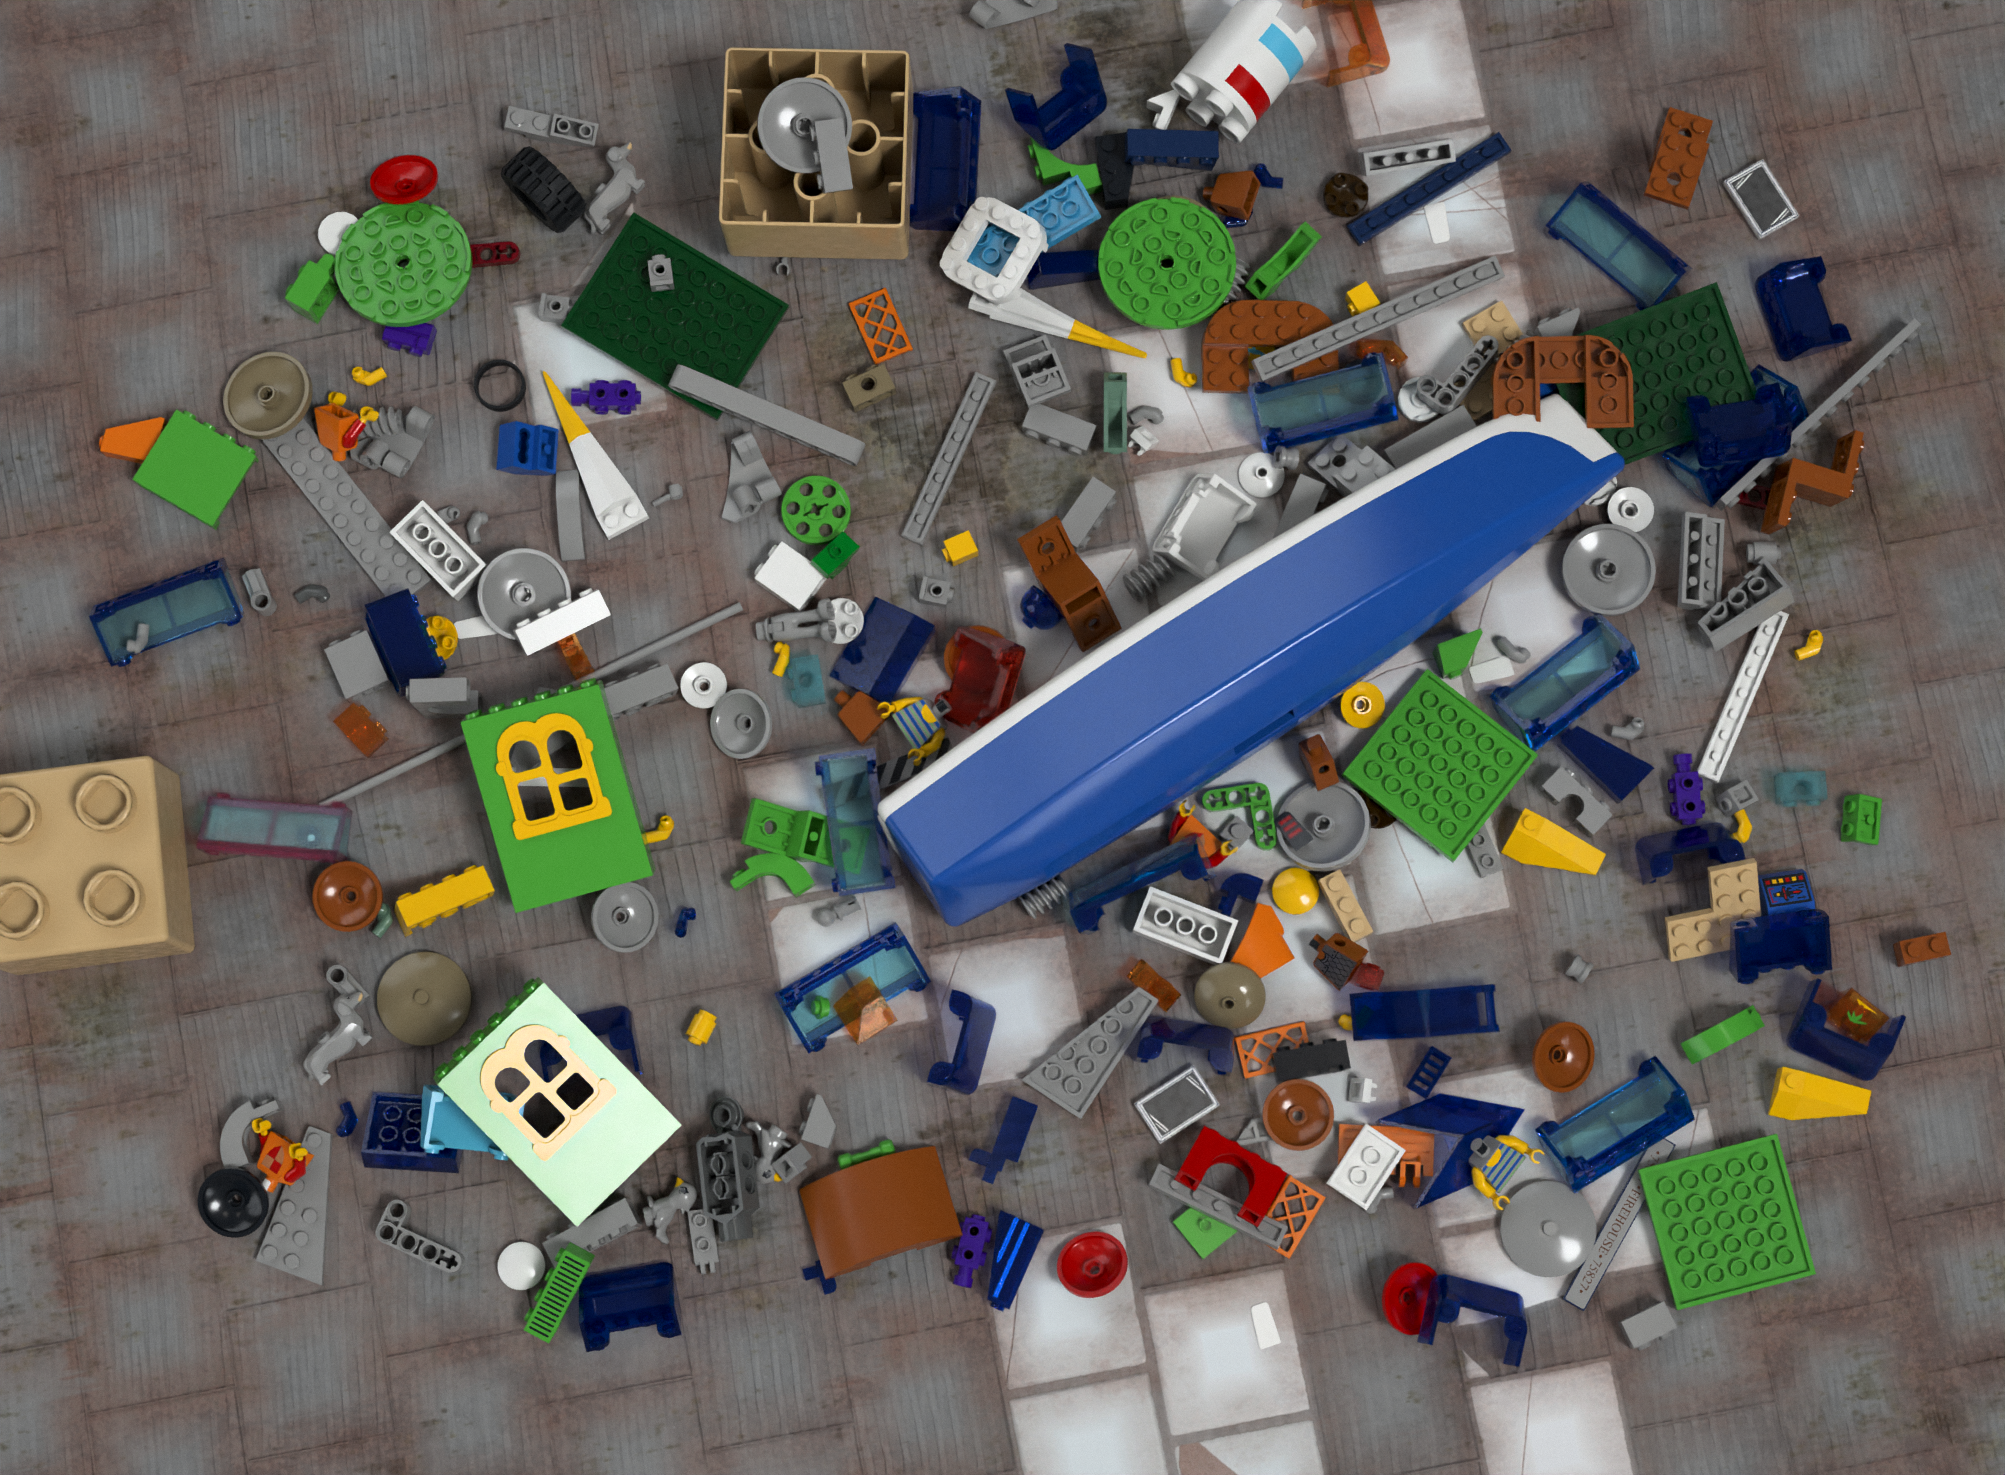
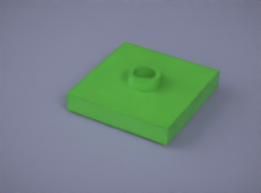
M1191 1207L1173 1221L1202 1259L1237 1232V1230Z

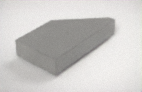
M1263 1117L1251 1119L1236 1141L1240 1146L1272 1140L1264 1127Z

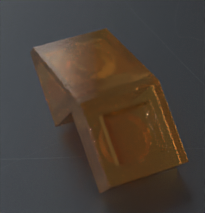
M1361 339L1357 341L1355 346L1356 354L1360 359L1374 362L1384 353L1387 362L1392 366L1396 365L1398 369L1402 368L1408 360V356L1394 341Z
M1143 959L1126 976L1137 988L1140 987L1159 999L1156 1005L1165 1012L1181 996L1170 982L1158 975Z

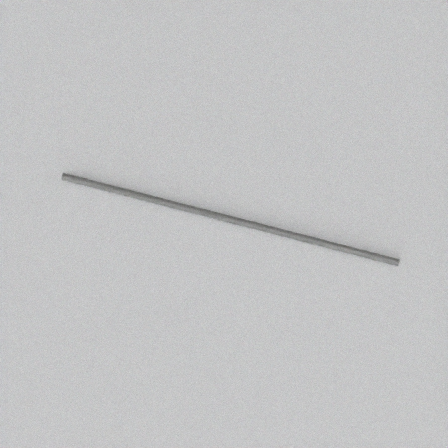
M740 602L567 685L573 684V688L579 687L580 683L584 680L592 678L599 680L743 611ZM462 734L320 802L319 806L322 811H325L466 743L465 736Z

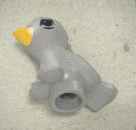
M748 1121L745 1123V1127L756 1133L761 1153L760 1158L754 1156L756 1181L761 1184L782 1181V1178L773 1168L772 1164L777 1161L784 1147H792L785 1140L788 1134L774 1124L767 1130L758 1121Z
M677 1177L675 1187L669 1196L653 1201L651 1196H647L649 1206L643 1208L645 1222L647 1226L655 1225L656 1238L663 1244L667 1245L669 1243L666 1228L672 1221L676 1210L680 1209L683 1215L685 1211L689 1212L691 1206L696 1201L697 1191L695 1187Z

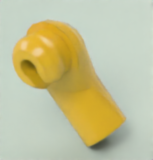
M355 367L351 372L353 379L357 383L366 386H372L387 377L382 367L373 372L362 370V367Z

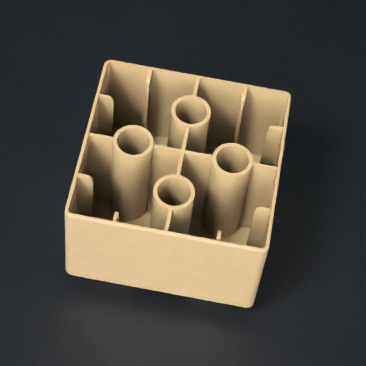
M737 47L727 49L725 53L719 221L728 252L732 256L897 260L905 259L908 256L913 84L910 57L906 51ZM795 78H814L829 84L844 98L852 119V133L847 146L853 184L852 190L823 194V189H818L817 175H821L820 171L807 174L788 171L777 165L766 154L758 136V114L765 98L778 85Z
M140 756L0 774V970L14 975H24L187 954L194 950L180 778L176 772L150 756Z

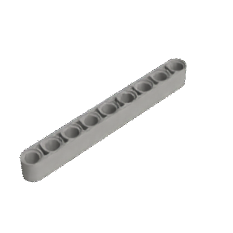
M678 364L668 385L671 389L852 466H857L866 446L864 442L683 365Z

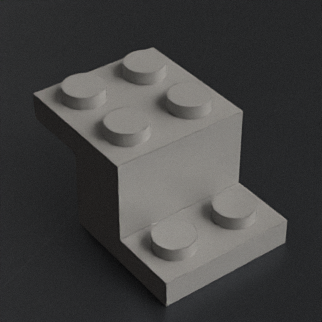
M1046 334L1003 350L1020 394H1023L1028 408L1071 392V387L1056 350L1051 348Z

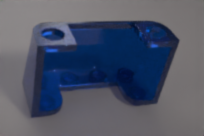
M1809 909L1737 919L1730 923L1729 971L1738 983L1752 984L1754 980L1759 978V972L1768 973L1772 969L1778 968L1790 970L1799 965H1803L1811 974L1816 975L1832 970L1829 916L1823 910Z

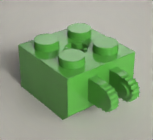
M329 253L322 256L317 264L309 260L306 265H302L298 271L297 280L294 284L289 285L285 293V299L292 309L316 324L319 323L339 291L338 284L332 277L335 273V258Z

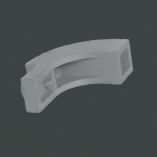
M272 1098L260 1102V1107L258 1108L255 1102L248 1101L232 1113L223 1128L220 1139V1153L225 1168L235 1167L243 1169L254 1164L247 1146V1138L252 1128V1121L258 1118L264 1119L283 1111L281 1101H273Z

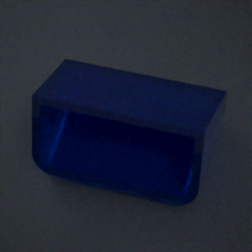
M408 588L365 604L364 607L366 624L399 698L406 696V686H410V679L439 678L444 675V670L447 669L444 658L442 656L438 657L435 650L438 646L434 636H429L426 630L429 627L424 614H419L417 607H420L415 594L411 595Z

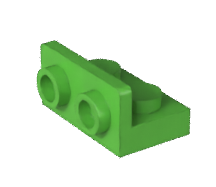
M1862 794L1844 797L1841 842L1878 845L1882 806L1881 798Z

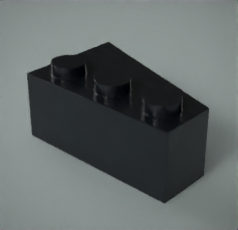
M1126 132L1095 137V149L1102 182L1105 210L1128 207L1135 165L1125 162Z
M1337 1038L1322 1040L1323 1044L1319 1045L1308 1042L1299 1044L1300 1048L1292 1050L1290 1046L1276 1048V1052L1271 1054L1276 1082L1342 1072L1350 1069L1346 1040L1337 1041Z

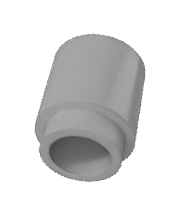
M1758 541L1746 545L1747 563L1759 565L1758 562L1765 557L1770 564H1776L1777 560L1781 559V547L1777 546L1776 541Z

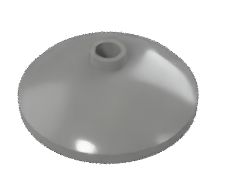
M734 689L726 692L718 699L712 710L710 719L712 737L719 749L730 757L745 759L757 755L765 748L772 733V715L767 703L759 694L749 689Z
M627 882L604 889L597 896L592 907L591 924L597 939L605 947L616 952H633L644 947L652 939L658 926V908L653 896L648 890L636 883ZM617 913L621 914L619 921L616 919Z

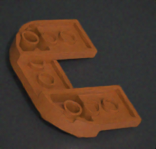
M1240 300L1224 306L1212 317L1203 333L1201 342L1202 393L1248 394V347L1282 348L1334 324L1321 310L1300 301ZM1338 350L1292 369L1293 395L1338 396L1340 393Z
M1532 336L1522 339L1507 348L1498 358L1491 375L1493 419L1506 414L1514 416L1529 414L1535 415L1536 421L1541 422L1540 384L1585 383V417L1587 428H1633V375L1630 364L1624 353H1621L1612 342L1599 336Z

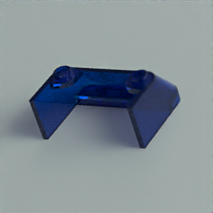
M1070 43L1064 44L1070 65L1060 75L1062 90L1039 108H1037L1033 94L1012 88L1005 89L1015 122L1043 149L1051 151L1057 149L1106 109L1107 97L1091 48Z
M1816 978L1810 981L1786 1038L1788 1047L1794 1052L1858 1080L1869 1081L1874 1079L1893 1051L1906 1016L1900 1015L1893 1018L1887 1034L1877 1033L1873 1035L1868 1046L1824 1027L1827 1020V1012L1823 1006L1813 1002L1822 980Z
M616 1006L576 1015L595 1036L609 1034L610 1043L615 1049L621 1051L631 1049L635 1072L644 1074L633 1014L627 1007ZM539 1039V1054L544 1081L548 1083L554 1079L551 1066L560 1063L563 1056L546 1040Z
M1447 1274L1436 1275L1430 1284L1417 1342L1433 1345L1437 1323L1454 1322L1459 1315L1460 1307L1505 1318L1503 1332L1509 1340L1503 1364L1520 1367L1528 1330L1522 1296L1517 1292Z

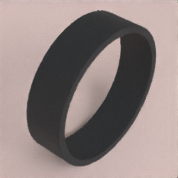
M493 360L484 364L478 370L474 379V390L478 399L486 408L492 411L504 412L520 404L525 396L526 382L520 369L515 364L507 360ZM495 366L513 368L520 374L522 382L518 396L509 404L502 406L488 404L479 394L481 377L487 370Z

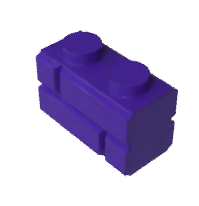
M428 323L409 327L386 326L382 340L387 344V348L400 351L402 348L409 350L411 355L422 357V354L430 355L437 329L434 325Z

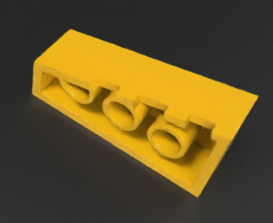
M476 865L466 868L463 871L464 873L459 876H455V874L449 875L442 879V883L435 886L433 883L421 887L418 893L412 895L409 892L398 897L394 913L405 937L413 934L411 929L417 926L426 928L432 925L438 916L447 918L458 911L457 907L462 906L463 909H466L492 897L495 890L484 866L477 868Z

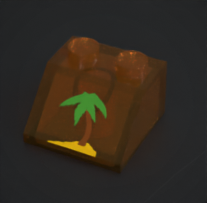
M1853 988L1840 992L1824 1013L1828 1017L1827 1021L1835 1028L1841 1027L1847 1032L1846 1036L1856 1044L1858 1042L1861 1044L1867 1042L1889 1019L1887 1015Z

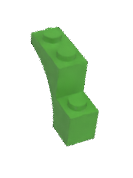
M1039 134L1030 137V145L1027 146L1031 159L1035 158L1037 166H1034L1037 180H1042L1043 186L1078 175L1089 195L1102 192V182L1096 163L1091 165H1075L1064 162L1048 151Z
M1305 221L1284 246L1268 262L1255 271L1245 287L1259 300L1266 299L1278 289L1288 275L1302 265L1322 236Z

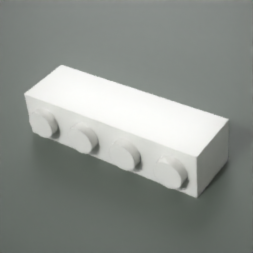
M588 588L580 592V597L573 601L571 598L558 603L559 608L553 611L547 608L537 613L539 618L530 621L527 618L517 623L518 628L514 629L513 632L524 654L528 656L610 616L611 614L600 591L597 589L593 591L592 588Z

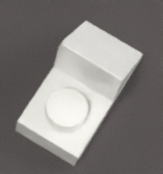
M1175 90L1147 100V108L1158 112L1152 125L1155 126V129L1167 130L1180 99V95Z

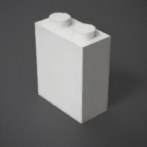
M781 541L778 546L774 545L768 553L769 559L766 563H761L757 567L754 579L757 584L795 611L802 612L827 578L810 564L811 561Z

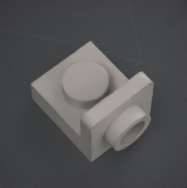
M1747 780L1726 790L1715 798L1727 818L1759 800Z
M1236 816L1220 832L1218 838L1222 844L1231 839L1232 841L1228 844V848L1233 850L1238 847L1239 849L1253 834L1254 830Z

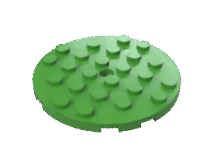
M1171 197V199L1158 200L1153 198L1131 206L1122 212L1109 226L1099 250V277L1110 302L1128 319L1154 329L1173 330L1185 328L1209 317L1227 298L1236 272L1235 247L1224 224L1205 207H1200L1190 203V200ZM1168 258L1174 264L1172 268H1165L1161 266V261Z
M419 201L405 205L384 203L363 213L362 218L354 225L351 224L341 238L342 242L338 251H336L334 262L337 284L343 297L353 310L377 324L390 327H409L437 318L457 302L466 289L471 276L472 252L468 238L459 222H456L442 208L434 204L419 203ZM407 259L409 264L404 269L398 266L400 260Z

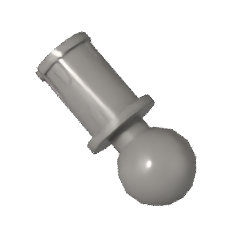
M853 896L836 905L834 903L835 909L830 910L826 908L819 911L817 921L820 925L828 927L834 923L835 918L839 917L840 921H842L843 917L861 910V907L856 897Z

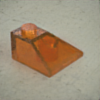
M870 976L850 988L833 1005L857 1045L862 1044L898 1021Z

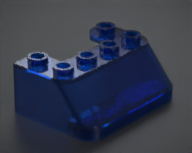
M660 1262L588 1275L584 1277L579 1286V1326L586 1352L600 1351L607 1347L610 1343L611 1332L625 1331L638 1327H648L657 1324V1331L661 1337L672 1338L682 1335L680 1303L675 1273L671 1263Z

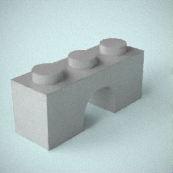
M1560 767L1539 790L1555 806L1567 797L1577 800L1581 811L1573 823L1591 838L1612 816L1609 812L1611 809L1605 802L1601 800L1598 802L1592 796L1594 793L1585 784L1581 786L1575 780L1576 775L1570 769Z

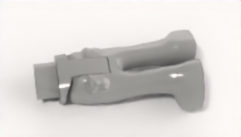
M829 598L820 600L818 608L813 610L784 613L771 617V619L765 618L763 622H757L756 634L758 641L766 639L768 642L792 641L802 638L822 637L825 642H834L837 629L836 624L832 621L808 627L798 626L806 622L834 620L835 612Z

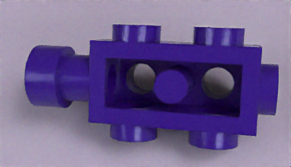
M597 380L595 383L589 384V390L572 388L571 405L582 406V404H589L590 410H595V414L599 415L608 414V410H618V414L629 415L631 411H637V405H641V391H637L636 383L628 380H621L618 383ZM597 393H605V395L598 397ZM620 393H628L626 397H620Z
M1692 754L1673 755V763L1676 765L1677 773L1672 774L1671 779H1668L1667 782L1668 792L1673 793L1674 802H1670V814L1675 816L1676 821H1682V825H1694L1696 820L1703 818L1702 814H1705V802L1701 800L1700 791L1703 790L1702 777L1698 776V771L1691 772ZM1684 780L1691 782L1690 788L1684 786ZM1687 803L1693 805V811L1687 810Z
M972 1214L971 1218L965 1217V1221H960L959 1223L963 1236L960 1238L959 1246L954 1245L951 1259L955 1260L954 1264L959 1266L958 1274L954 1276V1285L971 1288L973 1269L978 1270L979 1266H984L987 1252H983L985 1242L990 1243L993 1230L988 1228L989 1222H985L986 1217ZM977 1227L979 1229L978 1235L972 1236L970 1229ZM968 1250L973 1252L971 1259L964 1257L965 1252Z

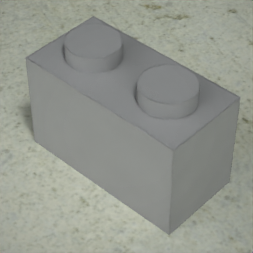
M1664 1301L1653 1304L1617 1322L1630 1349L1638 1348L1639 1351L1651 1346L1650 1341L1657 1337L1663 1340L1673 1335L1671 1330L1677 1328Z

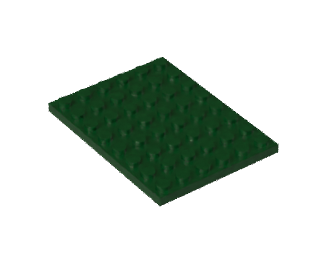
M633 212L563 321L561 328L718 421L724 411L681 394L668 386L678 364L686 366L735 388H739L786 314L789 305ZM665 255L666 258L671 259L675 289L651 291L647 261L652 260V256ZM664 268L656 269V272L663 273Z
M1717 282L1575 335H1594L1609 340L1621 353H1624L1630 364L1633 375L1634 427L1595 429L1623 456L1625 465L1765 413ZM1585 383L1555 384L1558 394L1586 420Z

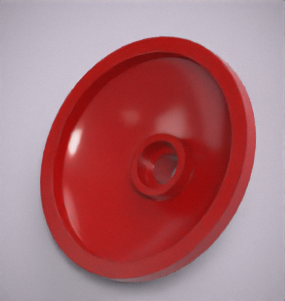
M398 156L387 160L375 169L370 178V187L374 196L383 202L394 205L414 203L426 197L435 188L438 182L437 168L432 161L422 156Z
M1087 1232L1073 1238L1064 1246L1057 1261V1274L1064 1288L1082 1298H1096L1113 1291L1124 1279L1128 1268V1257L1125 1248L1117 1238L1104 1232Z
M1408 1262L1400 1265L1390 1274L1383 1288L1382 1308L1388 1323L1395 1330L1407 1335L1424 1333L1436 1323L1442 1312L1444 1304L1443 1285L1438 1274L1431 1267L1423 1263Z

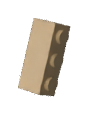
M1339 869L1321 878L1318 881V886L1345 937L1356 943L1370 936L1373 930L1341 870Z

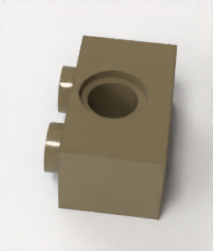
M878 364L872 365L866 369L865 373L850 375L842 383L855 413L896 394L895 386L884 364L880 366ZM867 382L875 385L869 391L864 390L862 386Z

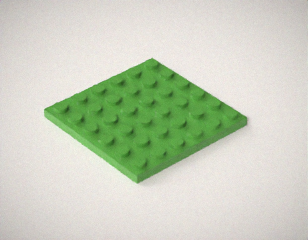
M1426 669L1341 776L1453 863L1538 754L1434 673Z
M1777 1134L1637 1169L1675 1310L1816 1274Z

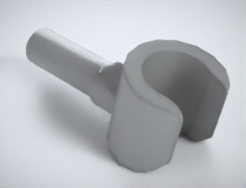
M782 257L781 263L777 265L776 272L778 275H780L779 270L783 266L787 267V276L790 274L791 269L788 265V257Z
M679 484L670 485V494H666L653 501L654 507L669 500L681 499L683 496L682 486Z

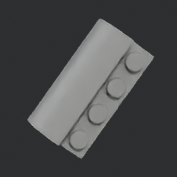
M1682 513L1678 607L1686 610L1702 609L1710 611L1718 602H1721L1725 519L1707 517V514Z

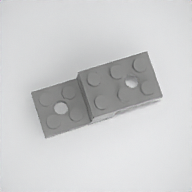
M1339 433L1307 463L1313 472L1343 497L1395 470L1394 467L1369 446H1365L1361 450L1342 433ZM1340 459L1346 460L1343 466H1334L1336 461Z

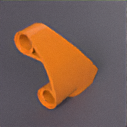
M1260 903L1256 904L1248 928L1230 961L1251 968L1260 978L1295 958L1283 938V926L1271 906Z

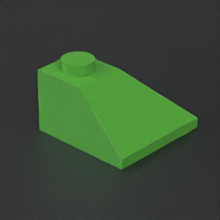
M1481 628L1437 644L1432 654L1442 679L1449 677L1452 680L1463 675L1462 672L1466 669L1483 633Z

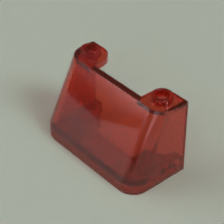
M962 626L958 627L953 637L954 645L962 650L950 689L937 694L934 704H937L944 698L950 704L952 710L946 713L943 718L973 734L1009 709L1026 649L1016 642Z

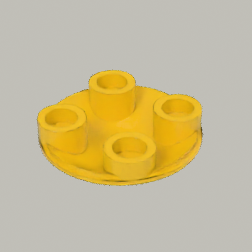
M431 616L425 619L419 628L415 629L414 639L416 640L418 651L427 661L441 662L448 659L454 653L458 643V634L454 624L449 619L443 616Z
M1290 868L1277 876L1273 883L1272 895L1276 905L1281 910L1292 915H1299L1308 912L1314 907L1319 897V886L1315 877L1310 872L1301 868Z

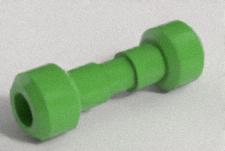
M887 1139L881 1141L879 1146L871 1148L869 1151L853 1155L845 1153L839 1155L837 1159L841 1170L856 1164L896 1152L892 1140Z

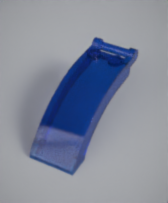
M1495 984L1349 994L1353 1040L1355 1042L1392 1041L1500 1032L1499 1025L1496 1022ZM1478 993H1484L1487 1025L1483 1026L1480 1024Z

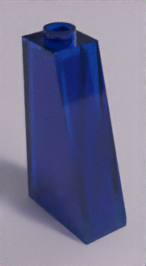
M1100 249L1040 253L1027 275L1029 290L1100 280L1098 270Z
M1576 726L1573 730L1568 727L1559 736L1562 741L1557 746L1617 804L1654 769L1649 763L1579 726Z
M1002 1210L998 1217L987 1300L992 1301L991 1307L1003 1312L1005 1308L1010 1310L1044 1233V1229Z

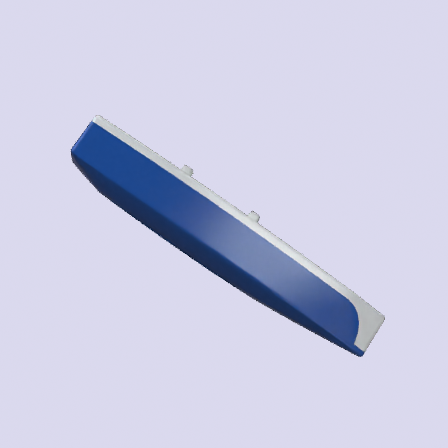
M1552 394L1540 399L1541 422L1536 421L1535 415L1522 414L1514 416L1506 414L1497 419L1487 421L1349 494L1245 556L1238 558L1098 647L952 748L880 801L877 818L888 841L944 922L949 926L963 925L1045 884L1238 766L1313 716L1391 660L1481 590L1622 472L1625 467L1623 456L1594 428H1587L1586 420L1559 394Z

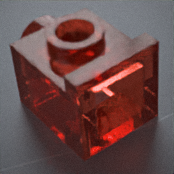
M1361 963L1354 986L1377 993L1384 976V970L1371 963Z

